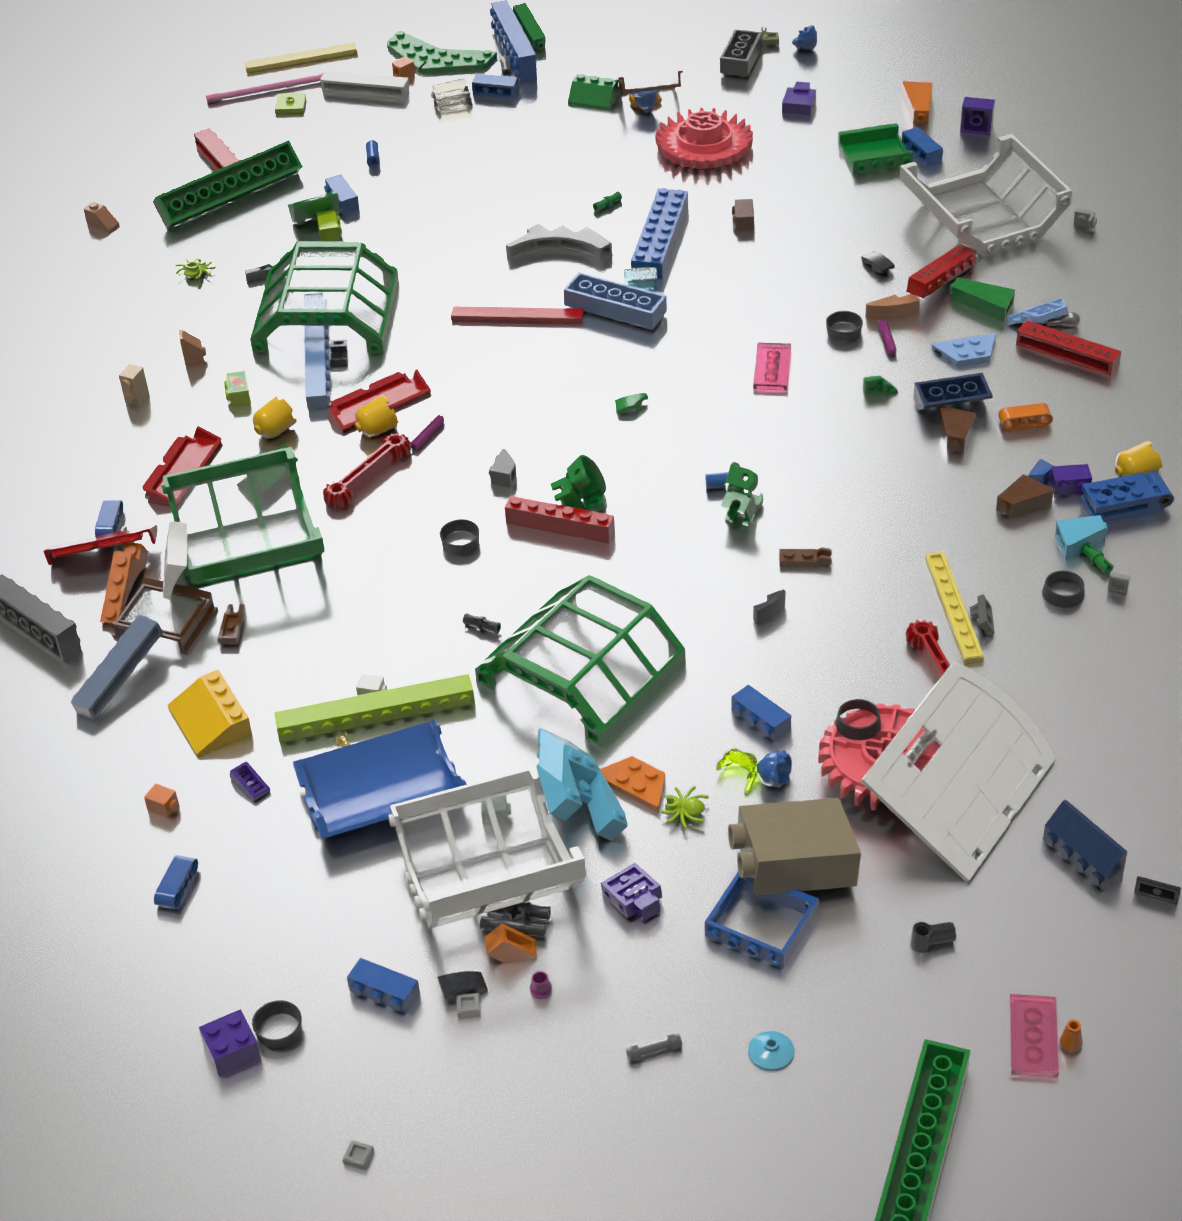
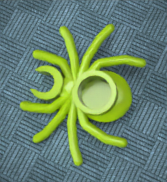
M198 257L191 262L186 259V264H175V267H182L175 274L184 270V275L187 278H195L196 280L201 277L203 271L209 276L212 275L206 269H216V266L208 267L212 264V261L206 263V260L201 262V258L199 259Z
M694 785L688 790L683 799L680 790L675 787L674 790L679 798L673 795H664L667 798V803H665V810H661V813L675 814L671 819L667 820V823L673 822L680 814L682 825L687 829L688 826L685 823L684 817L695 822H704V819L697 818L705 810L704 803L698 798L708 799L709 796L699 794L688 798L696 788Z

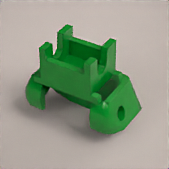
M579 455L566 468L565 477L550 483L552 491L561 490L560 493L554 495V499L556 502L561 501L563 506L600 512L606 508L603 497L607 488L606 481L595 461L587 455ZM581 499H584L586 507L582 503Z
M734 461L731 462L725 482L727 492L720 507L726 509L724 520L733 523L737 515L743 514L742 526L749 527L754 514L762 506L764 497L763 493H760L759 496L752 494L758 486V475L750 469L740 467V464Z

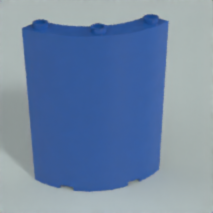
M434 719L426 723L293 761L292 764L299 787H304L306 796H303L307 811L315 830H318L319 838L323 839L389 819L388 815L391 814L390 805L467 785L465 778L461 779V775L457 774L454 762L450 761L440 738V735H442L440 724L436 723Z

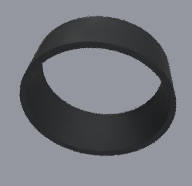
M837 311L826 318L827 333L834 340L851 341L861 334L863 319L855 312ZM839 322H849L858 328L849 332H840L832 329L831 326Z
M451 520L445 523L439 531L443 548L449 553L466 554L478 546L480 529L471 520ZM456 531H468L476 536L471 542L462 545H454L444 541L449 534Z
M1065 570L1055 571L1047 576L1042 589V595L1053 606L1061 608L1074 607L1084 600V581L1074 572ZM1057 580H1066L1075 583L1081 590L1073 595H1059L1051 591L1048 584Z
M864 699L849 700L843 703L838 710L836 728L841 735L848 739H870L881 728L879 709L875 704ZM863 709L873 713L877 719L869 726L853 727L846 724L840 716L849 710Z
M276 1000L268 1002L255 1012L252 1019V1028L258 1040L269 1048L287 1047L295 1042L301 1033V1012L296 1005L288 1001ZM285 1013L293 1016L298 1021L296 1029L286 1037L268 1039L259 1034L260 1025L271 1015Z

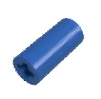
M369 140L365 144L366 163L369 167L375 168L380 164L379 144L375 140Z
M728 471L705 473V489L726 488L725 482Z

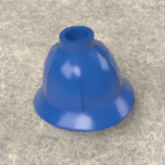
M660 89L632 92L630 94L635 98L637 106L643 109L644 113L653 111L652 108L656 104L657 94Z

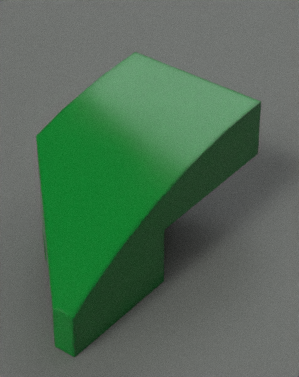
M881 375L863 378V393L865 395L882 392L886 396L898 393L896 387Z
M636 393L614 400L619 415H622L635 408L637 411H640L642 408L641 404L644 400H648L649 396L647 393Z

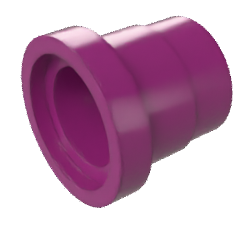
M537 971L531 977L530 994L537 999L547 998L552 992V985L547 973Z

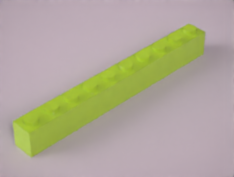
M468 673L275 711L273 713L279 742L475 704V695L471 677Z

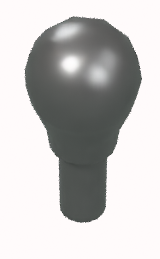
M1071 312L1061 318L1048 320L1047 327L1056 325L1076 327L1080 323V316L1075 312Z

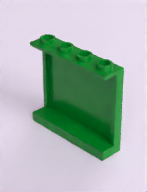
M897 123L838 132V146L852 174L897 168L913 162V151H907L898 135L899 126Z

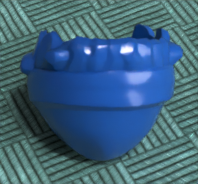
M814 25L804 27V30H799L798 36L793 38L791 43L797 50L812 51L816 47L818 33Z
M785 750L782 752L773 751L762 757L757 763L756 769L764 784L780 788L790 780L789 774L792 771V759Z

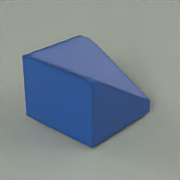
M1040 459L1030 471L1028 477L1044 484L1050 479L1051 466L1054 465Z

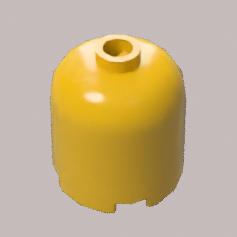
M384 395L362 406L356 412V423L354 425L359 433L362 432L369 438L377 437L398 427V417L394 409H389L387 405L389 401Z
M278 396L269 400L253 414L252 422L255 433L266 439H274L297 423V418H294L292 415L294 410L284 398L278 399Z
M1145 441L1122 451L1116 458V467L1114 468L1118 477L1144 473L1145 475L1149 471H1157L1161 474L1159 469L1162 468V461L1158 451H1153L1151 448L1153 444L1150 441Z

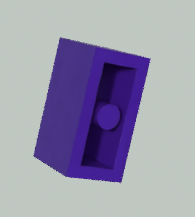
M1088 464L1051 466L1050 483L1052 489H1054V495L1083 493L1081 490L1082 484L1092 482V475Z

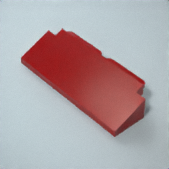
M418 369L414 370L413 377L410 379L406 373L395 372L371 383L367 390L359 388L332 400L331 407L328 408L327 418L341 432L355 427V416L358 409L382 395L388 399L389 403L387 405L392 410L431 393V389Z
M199 425L196 427L192 438L186 434L184 437H176L162 458L165 464H158L142 486V490L146 492L145 496H149L148 503L170 507L167 494L163 495L161 484H164L163 476L204 467L223 438ZM189 488L173 492L176 506H178Z
M153 524L50 545L43 550L48 566H50L56 557L143 540V535L147 532L152 545H154L157 540L158 526Z

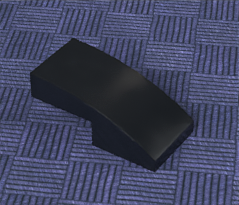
M873 251L861 256L863 263L871 264L872 271L883 273L895 268L892 261L879 252Z
M347 339L331 340L330 365H347Z
M784 589L768 594L766 602L753 606V620L756 624L770 619L784 608L786 601V591Z
M479 971L455 972L437 977L444 999L463 993L481 994L488 991L482 972Z

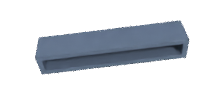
M141 614L132 621L130 627L121 635L118 642L109 650L102 662L97 665L95 671L86 679L79 691L74 694L70 703L76 713L95 721L163 634L157 621Z

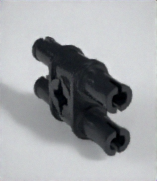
M499 901V902H495V903H492V904H488L487 906L493 905V904H496V903H500V902H503V901ZM527 901L494 910L490 913L503 914V916L500 918L481 916L480 930L493 931L499 925L504 924L527 936L545 938L546 924L528 922V919L549 920L551 907L534 905L532 902Z

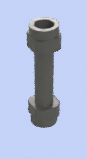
M679 1033L667 1035V1039L640 1047L637 1044L626 1048V1054L630 1062L641 1060V1056L667 1048H670L671 1051L678 1049V1047H682V1040Z

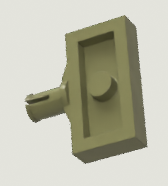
M765 26L764 28L761 27L762 45L780 44L779 32H769Z

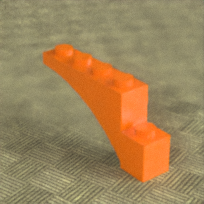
M125 543L122 552L114 551L100 618L101 624L112 625L124 611L133 583L141 570L146 567L149 551L142 543Z

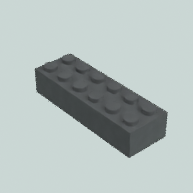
M3 574L0 575V618L63 663L82 651L81 639L76 630L77 625L72 619L66 618L60 611L53 609L49 603L41 601L37 595L28 592L24 586L18 585L12 578H8Z

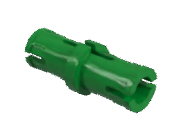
M616 191L611 195L603 196L601 200L592 204L594 211L599 212L621 201L623 198L622 194Z
M1089 542L1081 547V552L1091 560L1090 563L1096 565L1104 574H1108L1113 570L1114 566L1105 559L1104 554L1101 551H1097Z

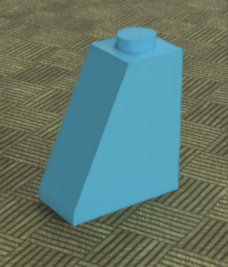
M1100 515L1056 521L1055 537L1065 559H1070L1082 553L1081 547L1087 542L1093 547L1104 542L1107 524L1103 522Z

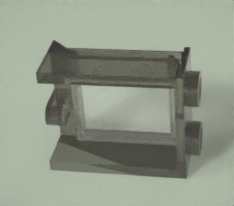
M465 77L431 85L430 97L438 112L468 104L473 106L471 91H469V87L466 85Z

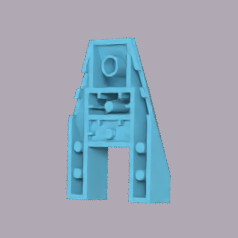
M540 728L538 730V746H540V750L537 752L539 763L536 765L550 814L566 821L582 806L581 801L588 805L596 834L612 841L628 826L625 817L626 813L595 759L571 741Z

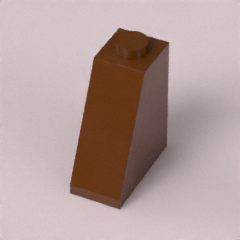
M940 407L939 424L946 449L964 453L975 426L976 413Z
M1023 474L997 496L996 510L1013 518L1049 506L1053 502L1054 489Z

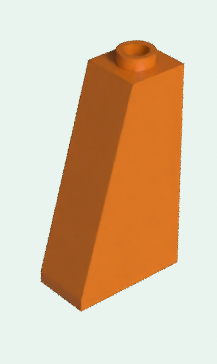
M903 81L902 97L913 124H928L932 82Z

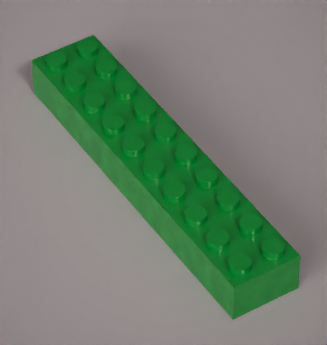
M287 140L157 195L152 203L165 228L169 229L297 174L303 168V165L290 140Z
M924 1039L874 1221H929L969 1067L971 1050Z

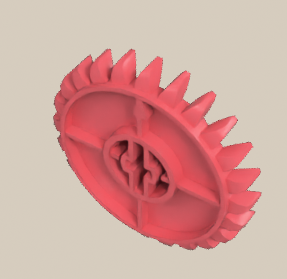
M700 107V110L694 113L691 109H688L686 120L678 111L677 123L669 116L667 117V125L660 122V129L656 128L655 143L659 153L665 159H670L672 163L695 169L718 168L742 159V156L749 152L753 144V130L751 131V124L746 126L745 118L737 123V113L727 121L726 109L720 116L716 113V108L714 107L711 111H704L703 107Z
M878 703L876 706L880 713L881 728L874 737L866 740H852L844 737L838 732L836 719H834V725L826 728L824 737L819 742L818 764L822 763L821 776L831 773L829 775L828 787L832 788L842 781L840 786V797L842 799L854 788V804L856 806L861 803L866 794H869L871 810L875 811L880 799L860 780L916 709H903L898 704L885 706L884 703ZM861 709L858 711H846V717L841 716V719L853 727H866L874 723L877 717L873 713ZM923 728L918 731L902 752L903 755L907 753L917 738L925 732ZM934 741L927 746L914 765L922 771L941 745Z

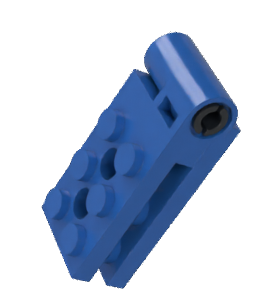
M1149 471L1145 475L1144 473L1082 484L1081 490L1084 495L1080 497V502L1089 517L1100 515L1103 522L1164 511V508L1170 506L1174 501L1173 494L1157 471Z

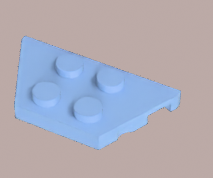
M1060 297L1009 315L1007 319L1008 323H1024L1027 320L1044 324L1050 319L1061 318L1062 315L1068 313V307L1063 298Z
M995 333L932 343L931 349L934 352L936 350L940 351L942 357L950 360L955 366L988 362L993 351Z

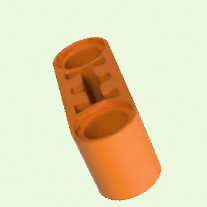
M1045 403L1005 407L998 412L1002 427L1007 431L1044 427L1053 421L1052 414Z

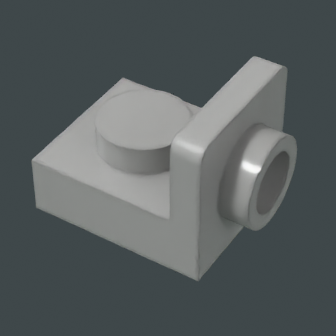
M1076 208L1073 225L1087 227V233H1090L1097 224L1095 211Z

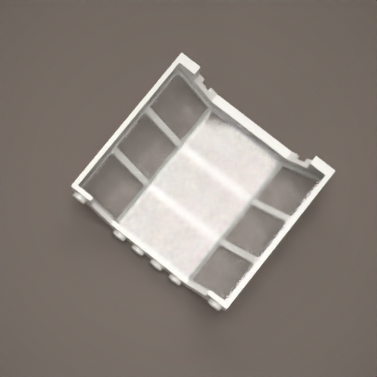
M1013 134L998 138L997 152L993 155L994 159L988 165L985 164L982 169L931 184H925L917 178L918 165L915 162L900 166V180L958 240L968 247L977 250V253L983 257L1040 240L1071 205L1072 190Z
M536 766L390 805L391 814L388 815L391 827H395L407 870V872H404L407 885H409L411 895L414 897L416 908L419 909L422 922L426 921L429 929L579 887L580 883L586 878L585 861L578 846L569 848V855L553 824L551 815L548 814L545 804L546 799Z

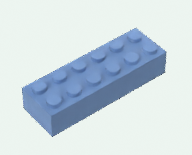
M578 272L563 289L564 306L584 308V311L646 329L653 330L667 312V295Z

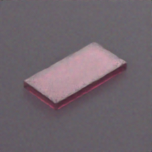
M757 342L753 389H788L791 343Z
M1010 994L1011 1074L1058 1078L1056 997Z

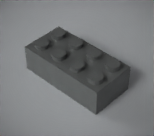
M734 29L719 58V73L748 77L762 49V32Z

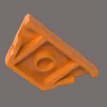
M633 756L600 769L610 788L656 812L659 811L660 799L662 798L666 774L663 771Z

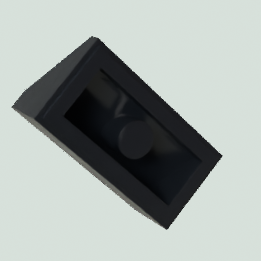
M1137 876L1134 892L1178 904L1181 887Z

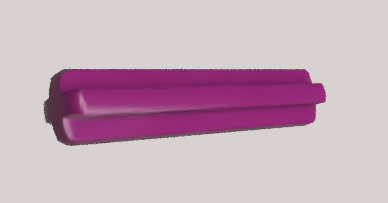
M880 320L878 327L887 353L890 356L896 355L897 348L888 322Z
M440 414L436 415L411 441V449L418 450L445 422V417Z

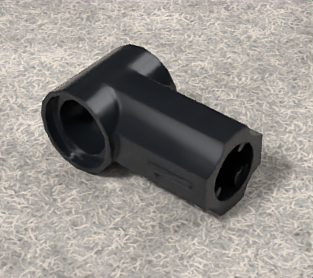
M917 922L913 925L911 947L916 951H926L930 945L956 941L955 926L953 922L929 925L926 922Z

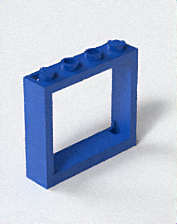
M737 872L705 920V936L711 940L722 942L730 948L746 952L752 957L765 960L771 965L784 968L818 914L819 899L798 890L758 895L804 914L781 950L720 925L742 889L755 894L750 878H740L739 872Z

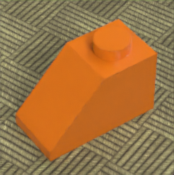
M504 924L499 925L485 937L486 955L501 962L529 960L537 957L535 939Z

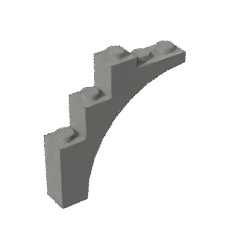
M537 223L526 229L527 234L505 244L506 258L509 260L533 252L550 250L581 253L600 262L613 256L612 242L588 226L577 232L572 231L565 225L550 231L540 223Z

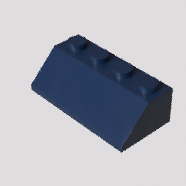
M983 373L914 383L913 399L918 410L993 398Z
M1063 800L1045 824L1043 840L1047 845L1053 847L1062 858L1075 866L1078 872L1083 873L1090 879L1093 885L1098 886L1104 892L1123 879L1128 851L1069 801Z

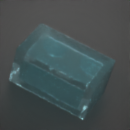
M656 267L623 269L624 284L657 292Z

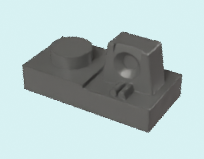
M984 594L977 596L978 603L970 607V615L973 619H977L979 629H983L987 636L995 633L992 606Z

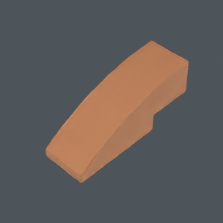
M894 294L866 303L865 317L867 319H896L919 314L920 300L913 294L899 298Z

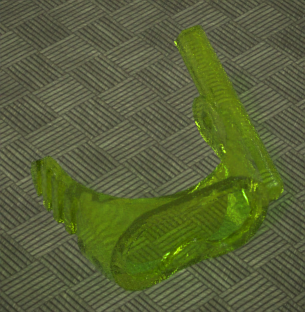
M732 748L718 761L716 771H720L723 767L729 765L741 766L749 771L748 781L744 792L749 793L758 773L756 769L758 761L755 755Z

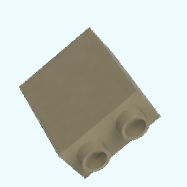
M839 798L739 806L738 823L729 824L728 840L731 850L740 849L741 851L737 856L738 872L740 878H750L755 895L784 893L794 890L808 891L857 886L861 851Z

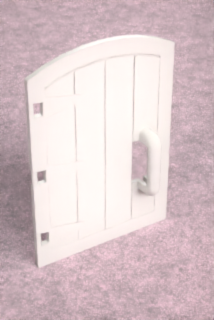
M954 661L913 714L909 716L903 727L860 781L965 882H968L1056 758L1037 726L1011 697L984 676ZM923 728L925 732L917 738L907 753L903 755L902 752L918 731ZM937 741L941 746L924 769L920 771L914 763L927 746ZM1035 766L1040 769L1037 775L1032 772ZM1005 808L1011 811L1007 817L1002 813ZM975 850L980 853L977 860L971 856Z

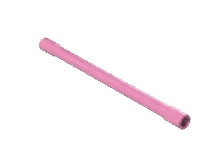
M324 72L221 93L206 94L205 98L207 103H212L234 97L319 82Z

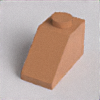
M92 201L83 208L86 224L110 233L120 225L109 209L101 203Z
M178 329L185 366L205 363L204 357L207 356L206 346H202V341L183 329Z

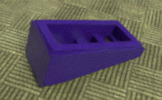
M247 760L230 770L229 778L253 801L271 791V788ZM254 783L257 784V785L253 786L252 788L249 787V786H251V785L254 784ZM260 787L262 788L260 791L256 793L253 792Z

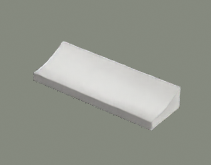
M169 521L163 574V599L168 600L171 599L172 590L178 577L187 567V523Z

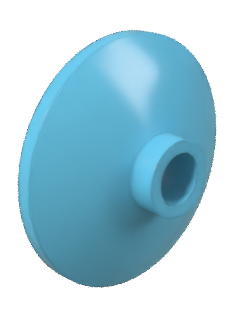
M765 1031L759 1033L751 1040L748 1053L751 1061L757 1067L768 1071H776L785 1068L791 1063L794 1057V1045L786 1035L780 1032Z

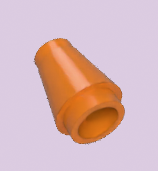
M1069 1020L1060 1036V1044L1068 1052H1075L1083 1045L1081 1024L1077 1020Z

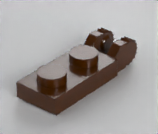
M820 547L819 549H779V566H829L832 564V550L827 547Z
M233 604L227 605L218 634V644H238L244 620L245 604H239L237 612H234Z

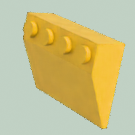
M219 669L200 676L167 704L169 711L197 757L253 734L249 716Z

